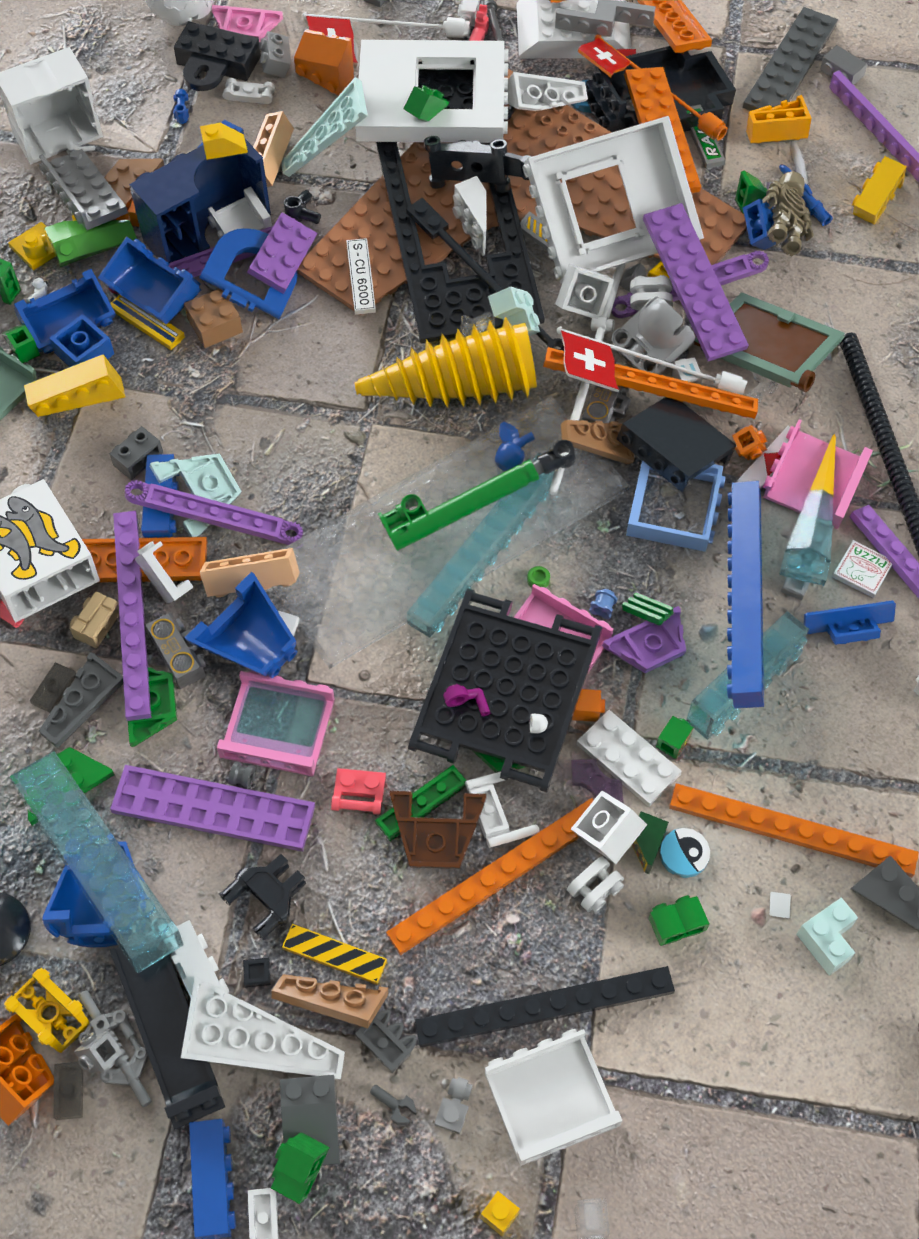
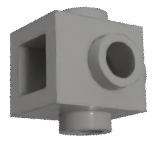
M108 1031L94 1034V1032L88 1034L80 1041L81 1046L74 1051L79 1058V1065L88 1073L98 1071L103 1073L109 1070L115 1064L114 1061L123 1054Z

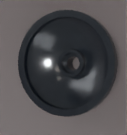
M0 893V966L12 961L21 953L28 942L31 931V921L26 908L18 899L5 893Z

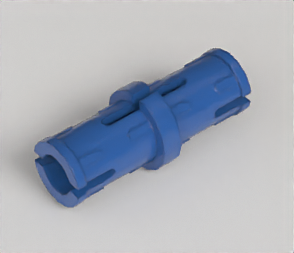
M804 190L801 198L805 200V207L809 209L810 215L816 217L822 226L828 225L832 221L833 216L825 210L820 200H816L808 190Z

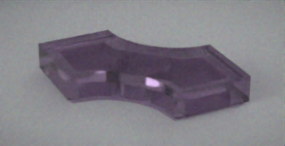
M596 759L571 760L572 786H580L589 790L595 798L601 791H604L624 804L622 781L611 779L604 775L598 768Z

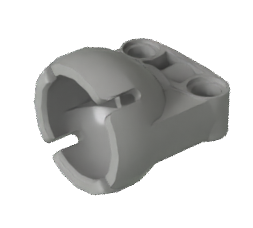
M656 296L650 299L626 324L613 332L612 342L615 346L672 364L684 351L693 345L696 336L688 325L681 327L683 318L665 300ZM627 338L626 342L619 343L621 339ZM619 352L635 369L647 371L649 366L656 365L652 371L647 372L662 375V372L667 368L666 366Z

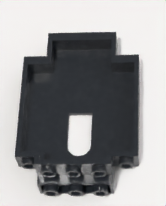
M671 46L625 56L641 69L663 67L671 92L689 106L701 105L703 111L698 112L700 115L711 112L721 119L724 106L733 104L736 88L712 51L690 55L688 51L675 53ZM630 65L624 70L614 73L611 77L595 66L592 80L586 81L585 86L588 99L585 102H588L592 114L598 119L599 125L612 133L639 125L635 111L626 108V101L630 100L631 97L624 74L625 70L634 69ZM674 100L683 131H690L692 127L698 126L699 118L692 113L687 114V109Z

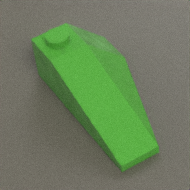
M110 220L89 230H86L82 223L78 224L77 221H62L44 228L60 267L117 248L126 237L133 241L137 239L130 220Z

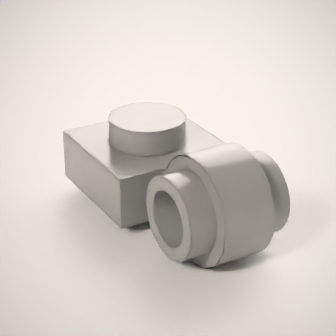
M460 1077L458 1079L452 1078L448 1094L452 1095L453 1099L449 1100L443 1097L434 1123L435 1126L457 1134L461 1133L469 1106L461 1104V1101L463 1099L469 1100L473 1087L472 1084L468 1083L469 1080Z

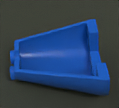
M251 572L235 587L238 598L209 626L201 621L184 638L199 648L258 674L269 676L272 679L278 675L281 666L286 661L290 662L296 656V640L257 577Z
M111 841L104 847H98L93 842L74 844L43 914V924L53 936L57 938L61 935L67 938V943L94 948L115 946L128 942L133 934H141L149 922V909L126 841Z

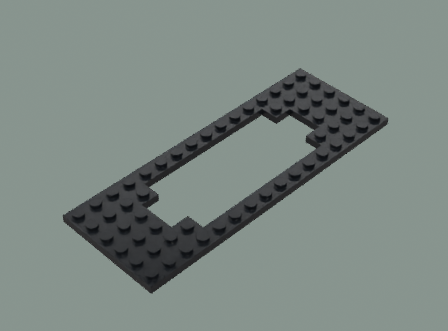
M474 60L470 61L471 65H474ZM419 69L418 87L422 88L424 85L432 90L436 89L443 93V98L449 101L448 106L444 109H473L474 70ZM376 142L420 344L426 343V339L428 342L440 341L442 334L446 339L456 338L457 329H459L463 336L471 335L473 324L480 333L487 331L489 320L495 329L502 328L504 321L501 318L494 317L488 296L495 292L478 275L449 279L446 262L425 265L416 223L406 213V208L411 205L397 142ZM488 183L505 250L503 253L486 255L488 274L503 289L514 287L527 291L533 299V311L538 316L540 324H543L545 317L512 189L505 193H499L495 190L494 183Z

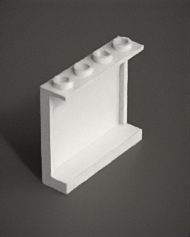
M571 1029L563 1033L560 1039L555 1041L552 1038L545 1039L537 1044V1048L529 1051L527 1048L517 1050L513 1053V1057L503 1060L502 1057L494 1059L488 1063V1067H485L486 1079L520 1166L617 1128L622 1123L619 1111L614 1109L585 1040L584 1029L578 1032L576 1029Z

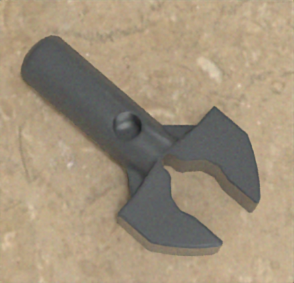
M374 1085L371 1088L370 1094L392 1109L393 1115L391 1120L397 1125L410 1124V1120L402 1116L399 1109L407 1108L416 1115V1107L410 1097L406 1095L404 1099L397 1100L378 1085Z

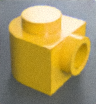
M36 230L23 235L21 244L28 258L37 259L47 256L45 247H48L45 234L41 235L40 231Z

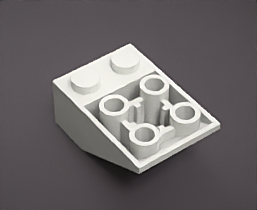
M475 176L455 185L453 195L454 207L452 210L456 219H460L464 232L470 235L473 247L484 256L486 249V190L479 178Z

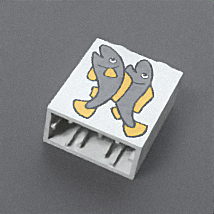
M44 479L32 485H21L14 489L11 495L0 499V597L15 623L100 581L91 553Z

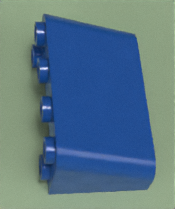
M126 237L98 276V279L162 323L168 324L185 307V302L194 299L202 291L200 288L201 284L185 269H182V271L177 267L172 269L168 267L170 264L163 258H154V253L147 249L146 245L138 239L133 241Z

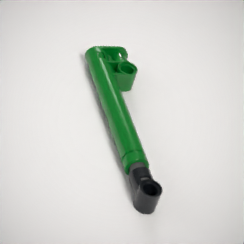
M560 440L555 443L553 449L537 456V460L531 462L529 459L521 463V465H517L428 511L417 495L409 494L403 497L401 503L396 505L395 509L385 514L381 512L377 514L396 551H399L528 486L529 483L539 480L538 475L542 473L547 475L559 468L571 467L576 459L573 444L568 440ZM564 452L569 453V454H567V455H565V456H561V455H560V454H562V453H564ZM417 506L414 510H409L411 507Z

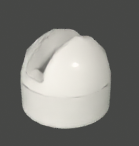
M531 714L530 733L538 734L544 732L548 725L547 718L541 714Z

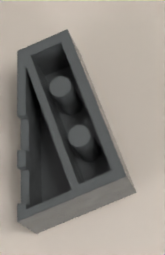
M890 855L850 889L919 931V888Z

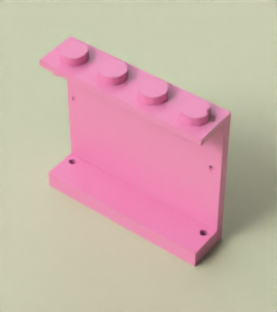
M799 419L796 426H791L787 433L788 443L783 442L779 450L780 460L775 459L770 471L774 472L773 476H767L762 488H765L766 491L763 498L812 519L816 518L835 526L834 528L838 529L873 450L864 447L861 455L858 456L835 446L833 498L828 497L822 492L810 493L809 491L829 443L799 431L802 421Z

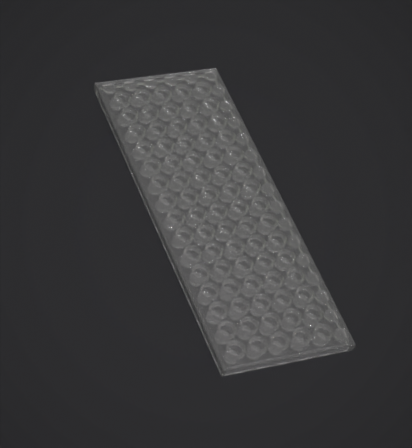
M552 396L506 421L508 424L516 427L520 438L530 432L535 437L534 441L521 448L525 453L523 462L529 459L531 462L537 460V456L553 449L555 443L562 440L561 423L570 420V417ZM499 425L283 548H293L300 573L296 583L287 587L281 585L272 586L271 589L289 614L299 617L298 626L330 669L629 490L628 483L605 457L574 448L575 463L571 467L565 468L556 495H551L549 491L555 471L547 475L542 473L538 475L539 480L529 483L528 486L396 551L377 513L385 514L395 509V506L401 503L403 497L409 494L417 495L428 511L505 472L497 467L495 463L496 452L503 443L499 436ZM413 506L409 510H414L417 506Z

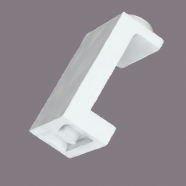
M251 187L244 190V198L216 212L212 207L208 208L210 216L207 219L211 227H216L218 230L217 235L219 239L226 233L236 229L263 230L272 226L269 213Z
M151 541L137 551L139 556L135 560L163 600L168 604L191 590L193 585L189 580H186L175 586L153 555V552L163 544L161 541L157 544Z

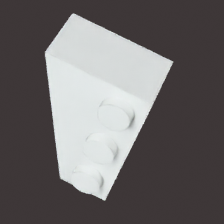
M190 920L161 934L190 998L195 977L229 993L224 979H217L215 971L219 969L213 956L207 958L204 949L208 948L202 933L196 934Z

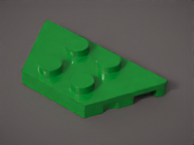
M148 667L151 718L128 721L129 744L131 747L137 746L177 721L174 677L172 673L156 671Z
M68 747L26 773L27 806L30 824L33 826L115 775L113 770Z

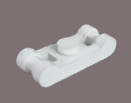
M228 78L222 96L230 101L270 104L275 85L272 82L259 84L239 82L234 78Z

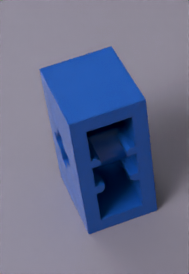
M758 199L743 207L750 244L766 250L776 245V242L773 243L767 236L768 230L774 225L772 217L774 214L772 209L774 207L768 209L769 203H763L761 199Z

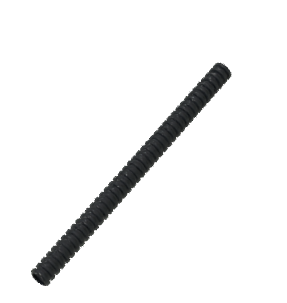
M853 332L846 333L844 339L839 344L843 350V355L919 557V499L917 498L918 496L913 487L907 466L904 464L905 461L902 458V453L898 447V442L894 436L879 392H877L873 376H871L872 374L867 360H865L866 358L857 334Z

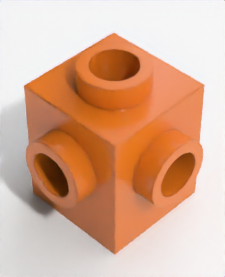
M753 425L744 427L732 435L737 445L735 448L737 454L744 456L747 460L757 459L763 455V452L768 450L765 442H767L765 434L762 430L758 431Z

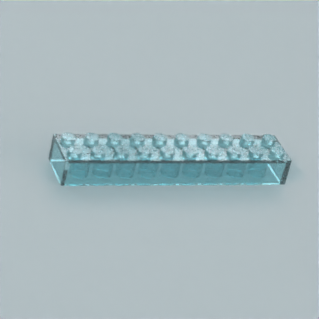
M55 751L10 776L18 795L137 974L184 945L178 928Z

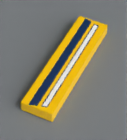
M121 295L110 303L118 316L169 350H172L185 338L184 332L170 323H162Z

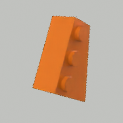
M306 29L294 56L295 72L339 96L354 79L351 38L346 37L343 40L339 39L337 35L328 37L322 32Z
M17 1013L0 1025V1118L8 1126L24 1114L56 1082L43 1056L34 1050L31 1044L33 1038L29 1032H24L20 1024L22 1019Z

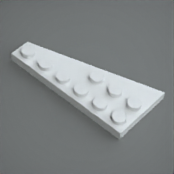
M197 977L194 978L181 1058L309 1076L334 1075L335 1079L341 1080L344 1051Z

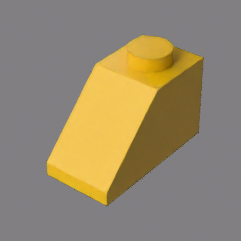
M222 123L200 126L206 160L248 153L244 134Z

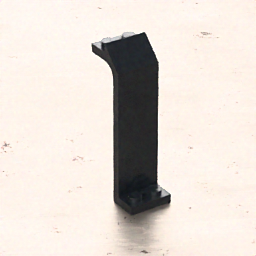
M158 929L127 944L112 948L110 953L166 1103V1107H164L166 1115L171 1120L175 1130L225 1108V1104L210 1062L181 1058L189 1006L161 936L162 933Z

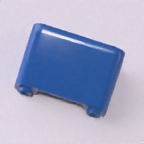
M92 269L83 272V277L78 281L76 279L72 280V284L39 299H30V304L26 303L24 299L14 303L16 316L21 324L26 325L35 340L39 352H44L45 354L53 352L54 350L49 338L82 314L97 327H106L114 322L112 319L116 313Z

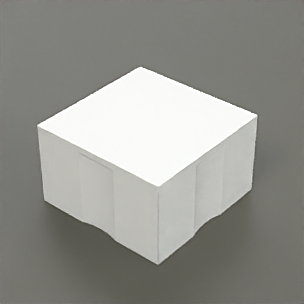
M70 47L0 72V95L13 135L30 165L40 161L39 155L43 154L45 158H49L68 149L66 147L68 142L72 141L78 147L103 137L100 122L94 110L93 95L88 77Z

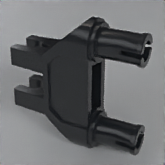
M282 854L266 867H251L239 870L235 873V880L219 893L222 900H226V904L230 906L245 890L247 892L250 891L269 910V914L252 928L258 936L260 935L263 941L279 925L285 926L289 922L291 898L306 884L305 877L298 870L285 882L281 883L278 880L289 868L288 860Z

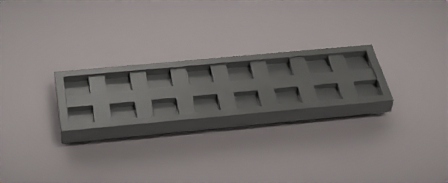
M803 7L744 100L742 108L752 111L768 105L772 107L778 106L784 100L790 102L835 29L838 19Z

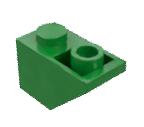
M424 85L422 88L414 86L403 109L418 119L429 122L448 106L449 101L444 99V94L436 89L432 90Z
M20 324L2 333L21 363L40 356L35 340L26 325Z

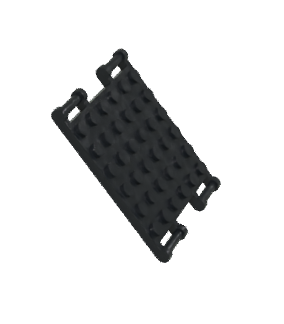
M468 588L410 738L408 750L414 752L419 750L447 759V762L453 764L457 760L460 747L505 760L500 774L501 779L508 780L509 778L538 787L540 791L547 793L603 627L597 625L592 627L564 619V616L559 614L556 615L552 628L508 616L513 601L507 599L502 601L484 596ZM475 602L501 611L497 613L470 604ZM565 628L578 633L591 636V639H586L583 637L560 631V629ZM455 684L464 686L467 690L480 688L483 690L491 713L487 716H481L475 698L468 699V701L459 706L449 707L445 703L443 694L448 687ZM531 714H541L547 718L548 725L544 732L538 734L530 733ZM421 735L452 744L450 750L420 741ZM515 763L544 772L543 779L511 769L512 765Z

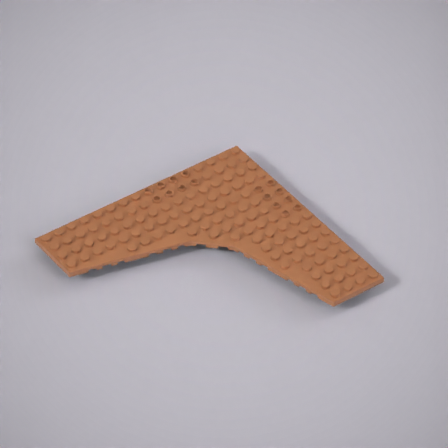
M508 69V76H504V78L509 79L513 71ZM568 105L539 111L515 108L516 111L507 120L508 134H503V140L507 142V152L533 157L612 132ZM414 142L400 156L411 205L423 198L449 224V229L446 232L463 247V244L469 241L471 237L464 232L460 219H456L452 210L454 207L453 195L455 185L463 181L446 180L444 187L440 189L432 188L429 183V176L431 175L429 153L425 150L424 142ZM459 161L452 162L453 167L456 169L463 167ZM618 165L565 181L579 229L585 231L586 235H596L605 238L636 228ZM383 175L304 257L297 269L298 274L353 311L354 302L346 240L367 238L375 305L381 302V299L386 295L396 292L397 288L404 283L407 284ZM508 175L520 222L529 211L537 216L535 210L537 204L529 191L530 181L524 180L522 177ZM481 182L486 190V230H489L492 227L498 226L488 183ZM701 188L700 192L691 194L704 236L700 242L710 264L714 265L721 261L747 230V225L743 213ZM416 223L425 265L439 263L447 258L448 254L453 250L439 236L432 240ZM659 254L648 256L649 258H652L653 256L658 259H661Z

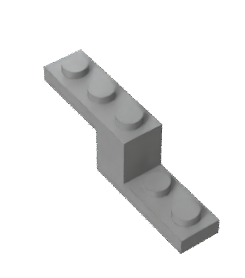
M598 0L595 14L557 8L555 28L611 37L615 21L653 27L656 7L616 0Z

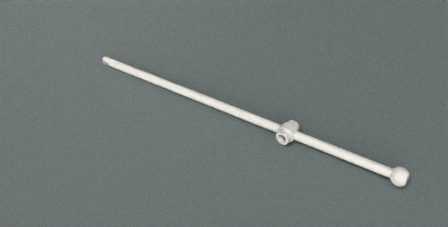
M625 264L616 266L613 275L614 282L602 316L592 318L591 330L597 331L594 338L596 340L603 341L604 335L607 332L614 331L615 321L609 318ZM581 382L570 420L580 419L590 383ZM564 452V453H562V454H560V455H561V456H565V455H567V454H569V453ZM565 468L555 470L549 488L551 495L558 493Z

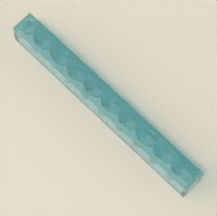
M538 452L531 462L537 460V456L541 455V453ZM555 471L547 475L544 473L538 475L539 480L529 483L528 486L500 499L409 609L407 612L408 625L429 638L435 632L438 633L445 623L444 620L448 615L452 616L455 613L458 603L464 598L466 590L468 588L472 589L475 582L478 583L483 578L485 569L496 562L498 553L508 547L514 533L518 534L521 531L524 521L527 517L531 518L539 502L543 503L546 500Z

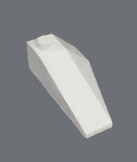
M518 72L512 73L508 79V90H505V92H508L509 105L517 109L530 111L584 102L588 99L585 82Z

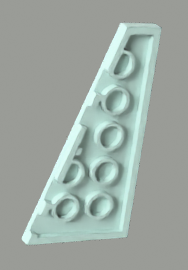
M355 77L282 160L283 174L290 177L368 116L361 80Z

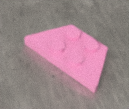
M212 5V13L219 29L257 37L259 42L261 38L265 37L267 31L270 32L283 20L282 11Z

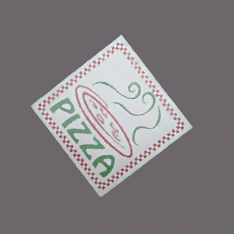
M853 540L832 578L874 598L890 571L892 563L886 556Z

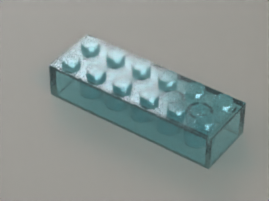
M788 611L763 633L764 690L772 683V678L776 674L780 676L788 667L787 663L791 659L795 661L803 653L801 648L808 641L806 636L809 628ZM727 668L692 700L686 719L707 740L713 734L715 736L719 735L725 728V723L729 719L733 721L741 712L740 708L734 709L733 699H728L727 684H732V679L728 680Z

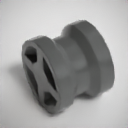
M235 761L230 770L228 783L234 786L239 784L244 789H249L254 780L255 766H243L241 762Z

